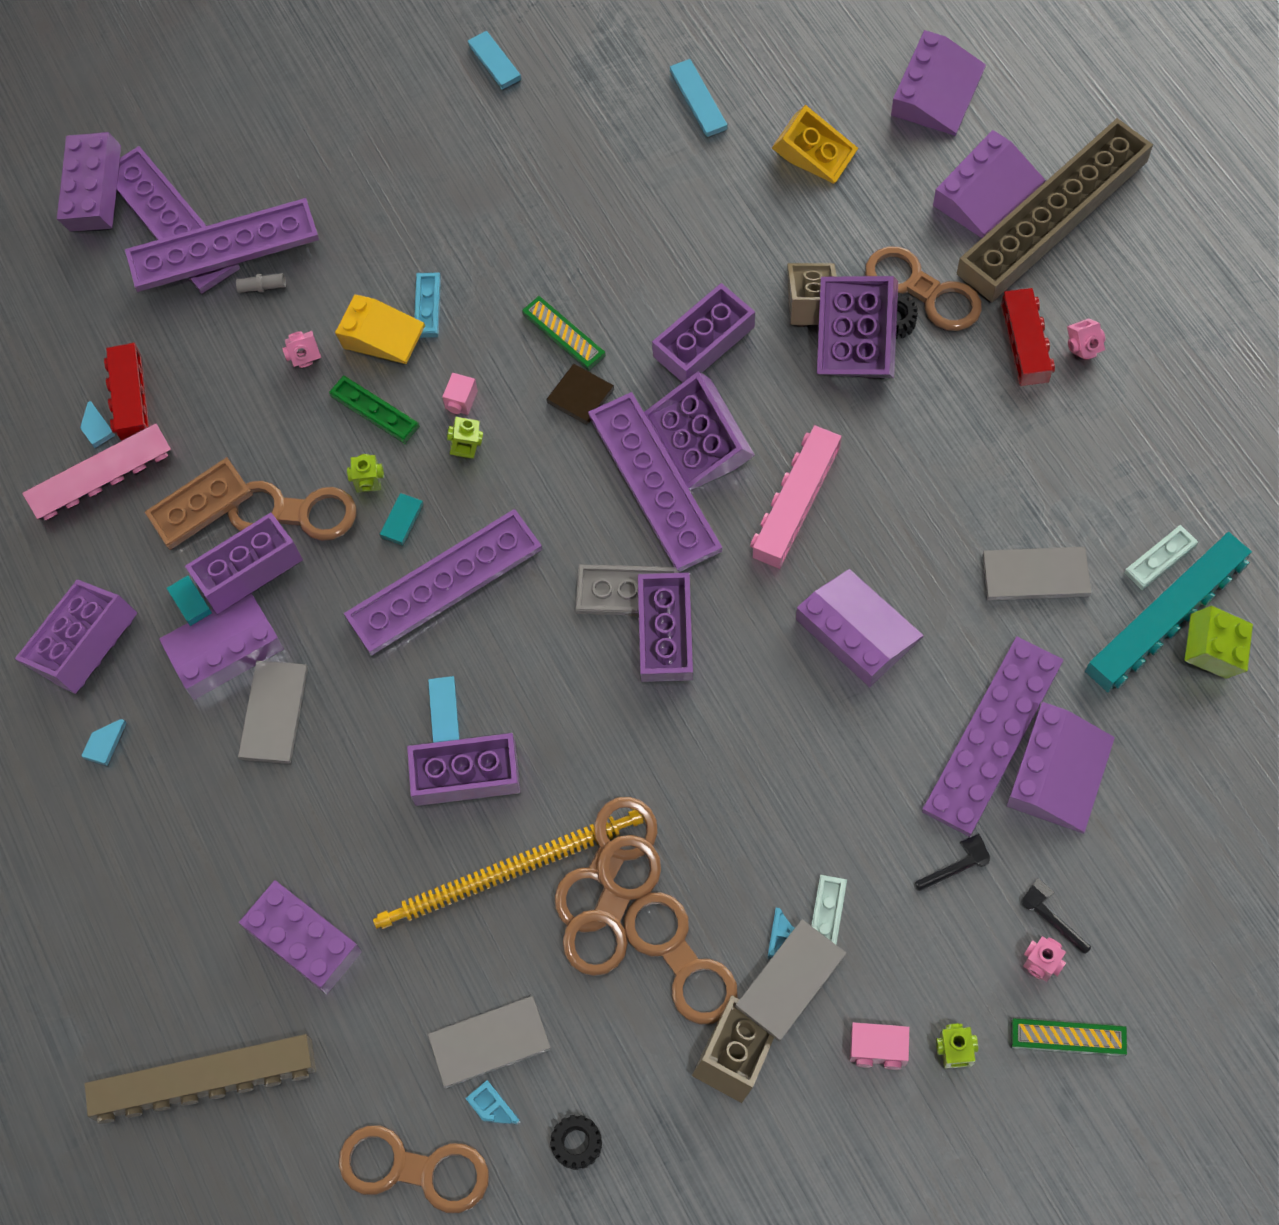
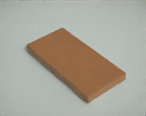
M226 457L146 510L145 514L169 550H172L253 494L228 457Z

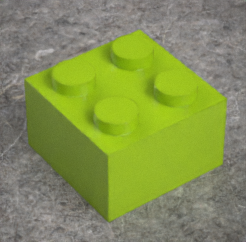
M1212 605L1191 613L1185 661L1225 679L1247 672L1253 624Z

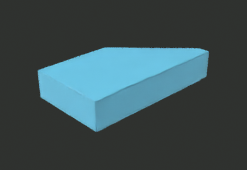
M89 401L80 428L92 446L97 448L114 437L115 434L93 403Z
M120 719L92 732L81 755L82 758L108 766L125 729L126 721Z
M777 907L775 909L767 959H771L795 929L784 916L782 910Z
M488 1080L465 1098L483 1122L514 1125L520 1123V1120Z

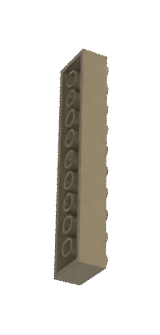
M1116 118L960 257L957 275L989 301L993 302L1144 166L1148 162L1153 144Z

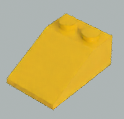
M804 105L793 115L772 146V149L789 163L834 184L858 150V147L807 105Z
M354 294L335 334L343 349L407 364L425 324L376 299Z

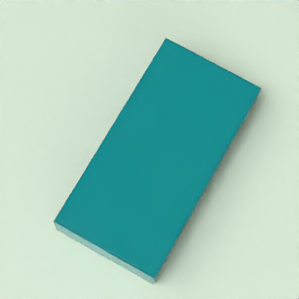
M400 493L379 534L380 537L404 546L424 505L423 501Z
M189 575L167 587L168 592L190 626L212 614Z

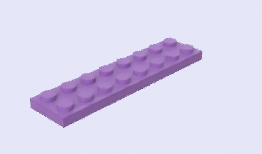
M140 146L120 157L116 191L156 240L206 226ZM234 264L189 277V280L202 294L238 271L240 267L239 264Z
M304 198L125 249L134 286L136 291L140 292L318 241L319 237L307 199Z
M630 392L589 411L590 420L677 571L681 572L721 553L722 546L633 393Z
M513 509L344 613V616L372 656L542 550V545L518 512Z
M1016 636L923 807L922 813L968 837L971 836L1064 659Z

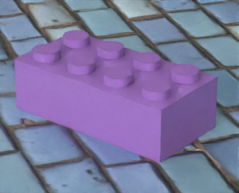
M109 132L66 136L57 220L70 232L111 229L113 227L121 145Z
M720 283L652 341L653 357L683 383L696 372L702 373L748 334L755 327V311Z
M269 513L185 565L213 610L216 614H219L303 561V558L287 532L274 515Z
M690 573L638 574L641 682L693 680Z
M513 733L407 746L410 791L415 806L520 793L516 743Z
M276 880L272 882L238 922L249 934L326 995L362 953L355 942Z

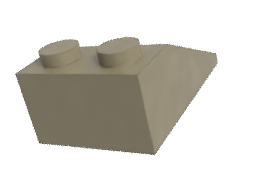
M787 263L791 325H819L821 277H837L835 263Z
M731 995L699 1058L692 1076L742 1103L755 1084L774 1037L738 1010L735 1005L740 999Z

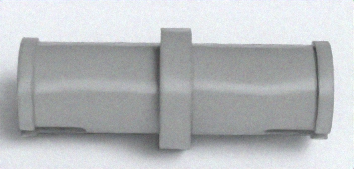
M284 273L265 276L257 274L256 277L236 279V288L239 294L253 291L264 293L269 289L286 287Z

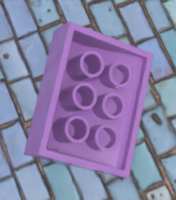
M924 30L893 97L891 116L956 136L986 68V64L946 36Z
M992 130L936 188L933 206L980 238H983L1045 183L1046 180L1010 140Z
M894 276L821 277L818 375L894 378L898 280Z
M699 371L644 412L689 491L736 470L755 456L714 383L709 377Z
M850 569L814 591L796 610V621L868 687H871L924 636Z
M77 579L16 656L15 660L59 687L76 694L84 686L94 669L100 665L101 660L110 648L116 644L123 631L130 626L137 612L119 595Z
M252 593L219 614H216L212 609V614L192 626L186 623L159 638L175 671L193 700L251 669L256 665V661H265L284 650Z
M1042 702L1006 807L1084 834L1115 737L1068 710Z

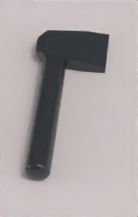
M980 834L960 842L969 857L915 882L916 889L922 891L973 866L983 867L989 864L990 855Z
M1037 878L1023 897L1022 905L1028 910H1035L1083 954L1088 953L1091 945L1043 904L1055 892Z

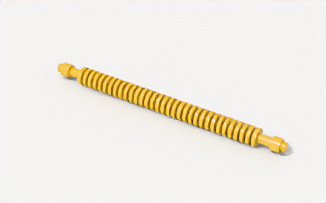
M636 810L628 812L627 816L615 821L613 816L608 817L610 823H606V835L611 840L613 839L612 833L618 837L620 836L619 830L631 825L636 827L643 824L644 819ZM593 824L589 825L590 831L587 826L583 827V834L580 829L576 830L578 836L573 831L570 833V839L566 834L564 835L565 841L559 837L557 838L558 844H556L555 840H551V847L546 842L544 843L546 849L539 845L538 852L535 847L531 848L533 854H530L529 850L525 851L526 857L523 856V853H519V860L514 855L512 856L514 862L507 858L506 865H504L503 860L499 861L501 867L498 868L495 863L493 864L494 870L487 866V873L482 868L480 869L481 875H478L477 871L473 872L474 878H472L471 874H467L468 880L466 881L464 876L460 877L462 882L460 884L458 879H455V886L450 881L447 883L449 887L447 889L444 884L441 885L442 891L435 887V894L430 889L428 890V897L425 892L421 893L423 899H420L419 895L414 896L415 902L412 897L408 898V905L403 900L401 901L403 907L391 912L386 910L377 914V917L373 919L376 929L380 927L385 929L393 926V922L405 917L410 922L413 920L412 914L417 919L419 918L418 912L422 916L426 915L425 909H427L428 913H432V906L435 911L439 910L437 905L439 903L441 908H444V901H447L449 906L452 904L450 900L452 898L455 903L459 902L457 896L464 900V893L467 894V897H471V890L476 895L478 894L476 888H479L481 892L485 891L484 885H486L487 890L491 889L489 883L492 882L494 887L498 886L496 880L499 879L500 884H503V877L508 882L510 881L509 875L511 874L513 879L517 878L515 872L522 876L523 869H525L526 874L530 873L528 868L530 866L532 871L536 870L535 864L538 865L539 869L542 868V861L547 866L549 865L548 859L552 863L556 862L555 856H557L558 860H562V853L565 858L569 857L567 851L574 855V848L579 853L581 852L580 846L584 850L588 849L587 843H589L590 847H594V840L598 845L595 838V827Z

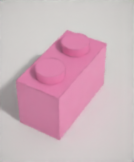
M853 1022L851 1027L850 1062H856V1066L864 1068L873 1067V1064H884L885 1069L900 1070L901 1066H906L909 1060L910 1027Z

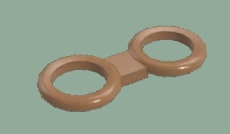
M893 246L879 249L870 256L866 263L865 275L877 276L875 267L881 260L888 257H898L905 260L910 265L912 274L908 280L898 284V292L902 294L909 293L924 302L925 312L929 320L939 328L947 331H960L973 325L981 314V300L974 289L969 285L955 281H947L940 284V281L921 271V264L918 258L907 249ZM957 292L969 299L972 310L965 318L949 320L937 313L935 301L944 293Z
M253 481L246 484L252 493L264 492L273 497L274 508L272 514L280 524L299 525L307 535L317 540H334L344 535L352 527L356 518V505L352 496L339 488H320L310 493L305 499L284 498L281 490L269 482ZM334 498L343 502L346 506V514L337 526L322 530L310 524L309 513L318 501ZM239 505L228 511L227 515L231 524L239 531H242L253 523L245 522L239 517Z
M617 797L607 802L598 812L594 824L595 838L600 846L589 867L578 868L566 874L556 890V911L560 919L567 926L574 918L566 903V896L572 884L580 879L590 878L603 886L599 879L597 865L600 853L607 843L610 842L606 835V823L613 811L619 808L636 810L642 815L646 823L644 839L654 845L658 833L657 820L652 810L643 801L632 797ZM638 848L631 850L618 849L615 851L609 863L612 879L614 880L624 861L636 860L644 856L645 853ZM590 921L581 926L578 931L582 933L596 932L607 925L600 921Z
M634 835L619 836L607 843L600 853L597 865L599 879L604 889L595 909L584 911L574 917L565 930L563 938L565 956L571 966L583 974L591 976L604 975L618 967L625 957L628 945L625 929L620 922L630 900L642 898L650 893L659 881L661 873L660 857L654 846L642 837ZM621 847H636L644 852L649 860L650 870L648 877L637 888H622L610 876V859L615 851ZM590 921L604 922L615 934L616 946L614 953L602 964L593 965L586 963L575 950L574 941L576 933L581 926Z
M659 892L648 893L642 898L636 899L629 906L624 918V929L627 939L640 953L651 957L662 956L675 975L672 984V999L678 1012L687 1020L697 1024H714L718 1022L731 995L737 998V983L732 972L722 963L712 959H698L687 944L685 938L689 930V922L683 905L673 896ZM651 904L667 906L674 912L678 920L676 934L670 941L662 945H652L644 942L638 936L635 929V920L638 913L644 907ZM708 970L716 973L723 980L726 986V997L724 1003L718 1009L712 1012L701 1013L693 1010L686 1003L683 996V986L691 974L697 971Z
M366 1126L356 1130L345 1140L339 1156V1169L342 1178L352 1190L363 1195H377L390 1190L397 1182L420 1186L423 1189L425 1198L432 1206L445 1213H462L473 1208L483 1198L488 1187L489 1171L485 1159L476 1149L465 1144L450 1143L438 1148L429 1157L405 1151L402 1140L394 1131L383 1126ZM368 1138H381L387 1141L394 1153V1165L390 1173L384 1179L375 1183L359 1180L354 1175L351 1167V1156L355 1147ZM450 1156H463L469 1159L474 1164L477 1172V1182L473 1191L466 1198L459 1201H448L441 1198L433 1185V1174L437 1165L443 1159Z

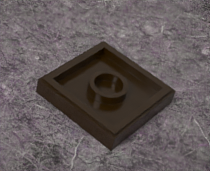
M573 363L548 396L547 403L588 425L591 421L588 412L605 403L613 392L614 385Z

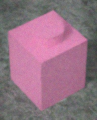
M452 373L442 396L445 409L454 414L462 413L468 415L478 392L476 380Z

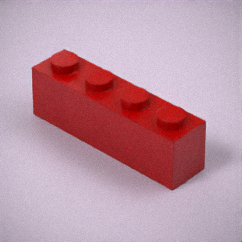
M1033 288L1004 291L1001 307L1020 386L1049 383L1051 374L1055 372V363L1048 353L1050 351V342L1048 337L1045 338L1044 336L1045 322L1044 318L1039 316V298L1035 297Z
M135 342L106 348L107 358H104L105 369L109 372V378H106V385L108 391L111 392L108 405L111 413H113V419H110V426L112 432L117 433L121 441L149 427L142 358Z

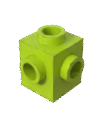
M455 417L454 425L449 426L446 440L451 441L449 455L474 459L476 448L481 446L483 431H479L480 421Z
M361 454L358 457H351V467H347L348 481L353 482L357 493L381 490V478H384L382 463L378 464L375 455Z
M959 1023L946 1025V1029H942L940 1038H936L937 1054L942 1055L944 1069L972 1067L975 1063L974 1052H978V1040L976 1035H972L971 1027L963 1028V1024Z

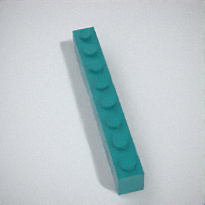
M1228 531L1089 662L1085 673L1108 693L1114 687L1117 689L1121 688L1129 679L1127 675L1132 670L1137 672L1146 663L1144 658L1150 653L1154 656L1163 647L1162 641L1167 637L1172 639L1181 630L1179 625L1182 622H1190L1191 613L1198 611L1197 608L1201 604L1207 606L1216 596L1214 592L1218 588L1224 590L1233 580L1231 576L1235 572L1240 574L1250 564L1248 558L1252 551Z

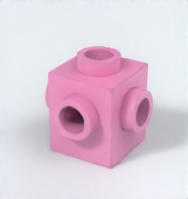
M1086 319L1067 326L1069 334L1068 347L1073 354L1083 359H1091L1096 357L1097 353L1105 351V334L1099 322Z
M302 331L294 332L288 335V339H285L286 347L282 349L286 360L292 361L294 367L299 365V368H304L312 365L313 360L321 358L312 331L304 334Z
M1042 936L1038 943L1032 941L1025 951L1024 955L1028 959L1023 967L1032 976L1047 982L1052 974L1058 977L1066 962L1062 958L1066 951L1062 949V945L1052 938L1046 939Z

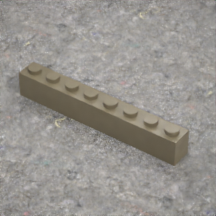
M307 1034L84 1083L87 1115L99 1124L115 1121V1117L125 1115L128 1118L142 1115L144 1110L164 1111L170 1109L171 1104L181 1102V1105H191L199 1102L198 1098L209 1096V1099H218L225 1097L226 1092L237 1090V1093H245L254 1090V1086L264 1084L265 1087L280 1085L282 1083L281 1080L292 1078L293 1081L307 1079L309 1074L316 1072L312 1039Z

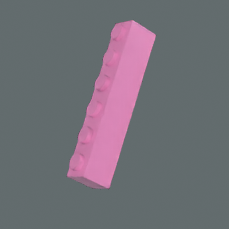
M157 423L24 491L22 494L36 518L43 517L44 520H47L58 514L56 509L64 505L68 509L80 503L79 497L85 494L91 497L103 491L102 485L108 482L114 485L124 480L123 474L131 470L135 474L147 468L146 462L152 459L158 462L168 457L167 451L171 450Z
M814 425L811 433L807 432L801 444L803 446L801 453L796 452L792 460L791 466L793 468L791 472H786L783 477L781 492H776L771 503L773 508L770 514L765 513L762 519L761 527L763 528L760 534L756 533L751 541L750 547L753 548L754 559L781 569L841 446V435Z

